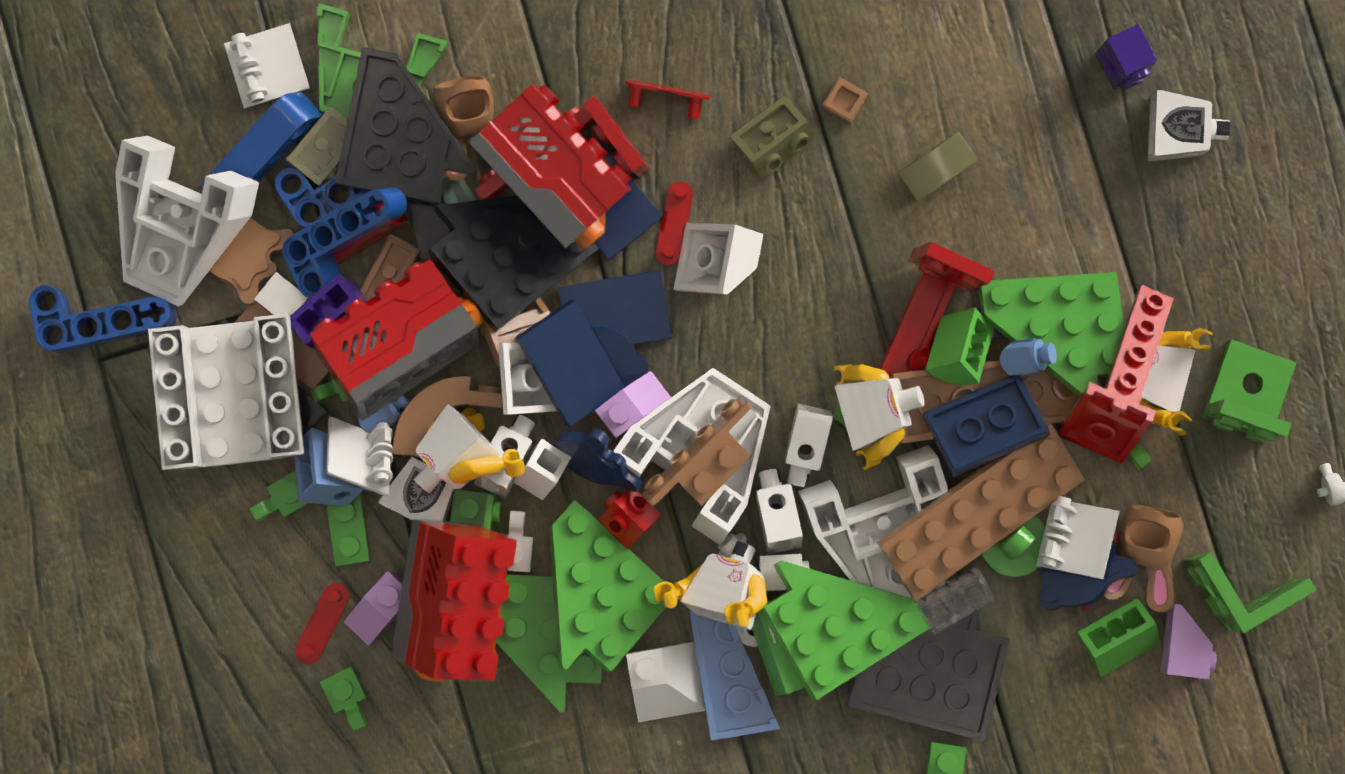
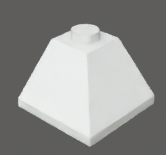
M686 222L673 290L729 294L757 269L763 234L732 224Z
M518 343L498 344L504 415L556 412V408Z
M694 641L626 654L638 723L705 711Z

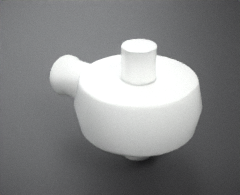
M1329 463L1319 466L1323 476L1321 479L1322 488L1317 489V494L1319 497L1325 496L1326 501L1331 506L1340 505L1345 502V482L1342 481L1339 474L1332 472Z

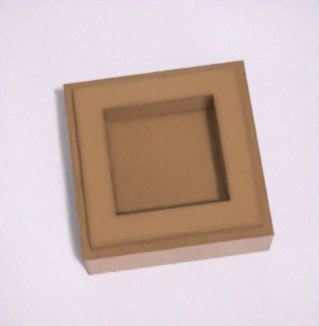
M838 77L821 108L851 125L869 93Z

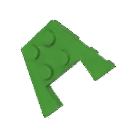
M319 3L317 7L319 27V110L321 113H325L332 106L348 120L361 53L340 47L350 17L349 12ZM417 32L406 68L420 87L446 51L448 42Z

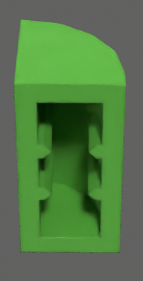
M976 307L941 316L925 369L935 378L957 385H970L980 382L994 328Z
M1138 598L1077 632L1080 642L1100 678L1161 644L1157 625Z

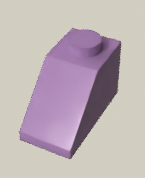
M649 371L598 407L595 412L614 438L618 440L626 434L632 425L669 400L671 396L654 374Z
M387 571L344 621L368 646L398 616L403 581L393 571Z
M1174 604L1173 608L1166 612L1160 673L1209 679L1210 672L1215 671L1217 661L1216 652L1212 651L1213 644L1184 607L1179 604Z

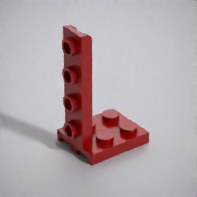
M595 96L586 101L581 110L575 107L568 111L584 126L579 131L580 133L592 126V129L608 147L613 144L617 150L613 157L628 175L634 172L637 176L642 177L651 170L605 106ZM493 169L478 180L480 186L474 191L482 199H492L507 190L509 186Z
M928 242L914 248L908 261L918 265V269L922 273L879 369L886 371L889 378L890 374L911 372V355L914 351L930 345L954 288L968 291L988 285L995 273L994 270L934 242Z
M1144 285L1140 286L1105 388L1091 382L1088 384L1061 425L1059 437L1120 464L1125 461L1152 423L1156 412L1139 403L1174 298Z

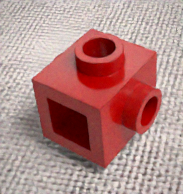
M617 490L603 504L607 511L598 521L628 550L662 514L654 506L652 507L639 491L627 490L621 494Z

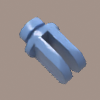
M1036 338L1012 341L1002 350L1000 364L1008 375L1017 376L1039 373V371L1045 370L1048 364L1056 362V348L1053 343L1044 344L1042 340Z
M405 394L363 421L358 416L361 428L365 432L370 433L378 423L385 422L390 427L396 424L402 414L400 408L405 409L409 404Z

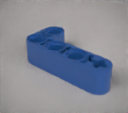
M302 92L283 95L262 115L209 175L233 171L259 182L298 139H303L323 114ZM205 179L203 180V182H202L201 185H200V189H201L202 191H203Z
M295 168L282 170L275 179V187L278 194L303 228L312 224L304 221V212L309 207L316 206L320 209V216L316 220L318 221L369 192L337 186L335 184L336 176L319 188L314 189L304 174ZM292 178L300 179V190L294 194L286 193V182ZM339 188L349 189L348 199L341 204L334 203L332 200L333 193Z
M389 187L369 191L291 235L284 241L282 253L302 295L311 298L337 274H341L333 254L404 214L407 201L401 190ZM384 204V206L380 208V211H378L376 207ZM356 214H357L358 219H359V225L357 224V221H356Z
M49 285L36 287L29 297V305L38 344L56 353H65L148 335V329L172 327L177 319L175 307L170 302L159 297H149L71 314L67 296L62 291ZM54 294L56 298L55 306L49 311H44L42 307L44 297ZM156 307L165 310V314H161L159 317L160 321L151 317L142 318L140 314L142 313L146 316L155 314L157 312ZM123 313H129L131 316L130 326L125 330H119L117 327L118 317ZM94 320L97 324L96 333L86 338L83 334L84 324ZM60 327L63 337L58 344L52 345L49 341V334L54 328Z

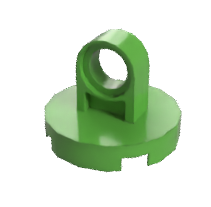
M1034 516L980 556L986 565L999 575L1013 578L1029 575L1040 567L1036 566L1045 526L1037 516Z

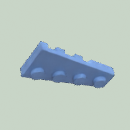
M688 608L710 740L780 729L736 626L696 615Z

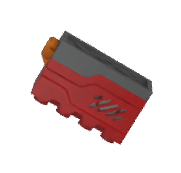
M531 84L473 137L469 143L565 248L576 242L581 249H587L605 233L606 212L631 190L627 184L631 178L618 164L611 167L604 160L603 157L608 154L607 151L595 138H591L588 141L579 132L584 126L571 112L567 111L563 115L555 106L560 100L547 86L542 85L539 88L538 85Z
M431 259L424 263L419 261L412 264L404 271L406 276L404 279L397 283L388 280L380 284L374 290L375 297L367 302H363L362 299L353 301L344 309L345 316L337 321H333L332 318L321 321L315 326L314 332L310 334L318 357L361 421L480 346L477 328L483 324V317L479 309L471 300L457 297Z
M413 519L391 658L414 669L421 679L441 682L445 679L495 680L499 657L495 651L496 638L501 636L503 632L504 620L500 613L502 603L508 600L510 585L506 580L508 567L514 564L517 540L474 523Z

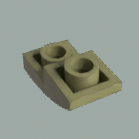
M958 131L930 149L928 153L900 170L899 175L916 200L919 201L975 163L978 158Z

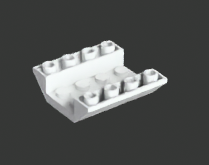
M289 313L254 317V321L193 328L181 325L148 329L162 470L215 467L276 460L305 454Z

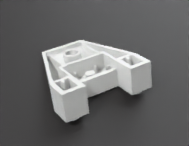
M150 136L124 139L121 142L115 172L123 282L162 298L176 306H181L252 216L259 182L233 171L206 175L201 194L169 180L175 151L174 146Z
M712 368L632 425L613 452L624 456L627 468L639 478L651 461L666 470L670 466L671 458L679 450H686L695 441L694 436L699 429L706 424L711 425L720 416L719 411L725 403L731 399L736 400L740 396L748 401L752 408L728 432L751 457L709 498L692 524L693 528L721 545L748 504L771 406Z
M929 445L896 456L906 488L853 507L843 508L839 493L831 480L798 491L807 521L815 536L850 581L912 598L878 546L877 541L948 492L939 458ZM945 581L924 595L926 600L931 598L930 593L935 589L938 590V592H935V597L944 594L942 586L945 584Z

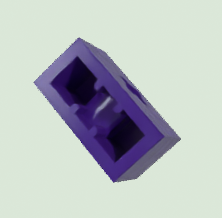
M1139 23L1108 38L1095 53L1113 90L1122 85L1127 90L1144 81L1145 77L1151 74L1150 68L1158 61Z
M337 274L290 315L291 326L303 342L315 350L310 334L314 332V328L318 323L327 318L337 321L346 315L344 309L350 303L357 299H362L363 302L368 300L355 283L341 274Z

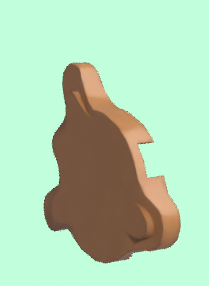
M250 218L209 272L219 280L234 286L240 300L247 306H253L258 303L254 298L260 292L261 283L270 279L275 272L278 273V267L271 261V256L282 252L284 241L294 233L289 229H267L256 220Z

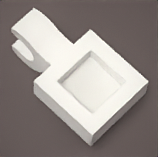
M510 511L509 535L503 534L517 540L514 564L508 567V570L531 571L534 537L523 536L526 514L524 511Z

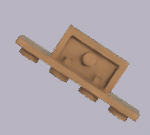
M741 396L736 400L731 399L725 403L719 411L720 416L711 425L706 424L699 429L694 436L695 441L686 450H679L671 458L670 466L661 475H654L646 483L642 497L653 507L679 483L702 506L751 457L728 431L752 408V405Z

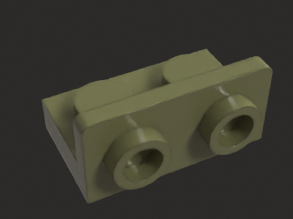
M785 95L730 136L733 144L752 164L760 179L769 173L777 171L782 163L796 153L805 150L815 139L809 122Z
M330 106L286 160L300 170L316 186H319L322 182H328L337 176L338 167L336 165L340 161L348 120Z

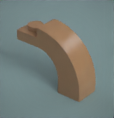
M467 376L443 379L426 387L409 402L400 416L395 430L393 454L421 458L416 453V447L425 436L429 424L438 418L447 404L454 409L478 407L503 410L502 394L498 393L499 387L478 385V391H472L473 379Z

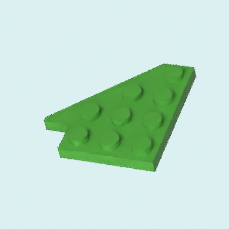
M1117 272L991 280L990 284L978 287L982 316L1009 341L1036 338L1042 340L1044 344H1054L1057 353L1056 362L1048 364L1045 370L1080 397L1090 382L1098 385L1097 378L1109 376L1125 329Z
M573 500L549 527L559 669L563 672L566 671L584 651L609 673L613 671L666 608L664 600L656 602L654 587L664 581L632 551L627 550L576 500Z
M785 561L776 562L773 566L788 591L767 603L760 610L812 701L823 697L929 629L912 598Z
M507 575L506 580L510 585L508 600L502 603L500 615L504 620L502 635L496 638V643L559 712H565L567 682L601 684L602 667L587 653L582 651L566 671L560 670L553 576Z

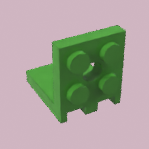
M1232 339L1228 340L1201 418L1213 420L1212 426L1224 431L1233 432V430L1246 432L1245 438L1261 444H1266V441L1274 442L1276 439L1287 437L1292 423L1278 419V415L1296 362ZM1247 374L1256 376L1260 382L1259 390L1254 394L1246 392L1243 388L1242 382Z
M1212 552L1195 553L1185 559L1189 567L1185 569L1189 580L1195 587H1201L1207 597L1203 600L1207 610L1214 618L1219 617L1227 632L1233 630L1234 633L1241 631L1244 634L1316 591L1310 578H1290L1243 606Z

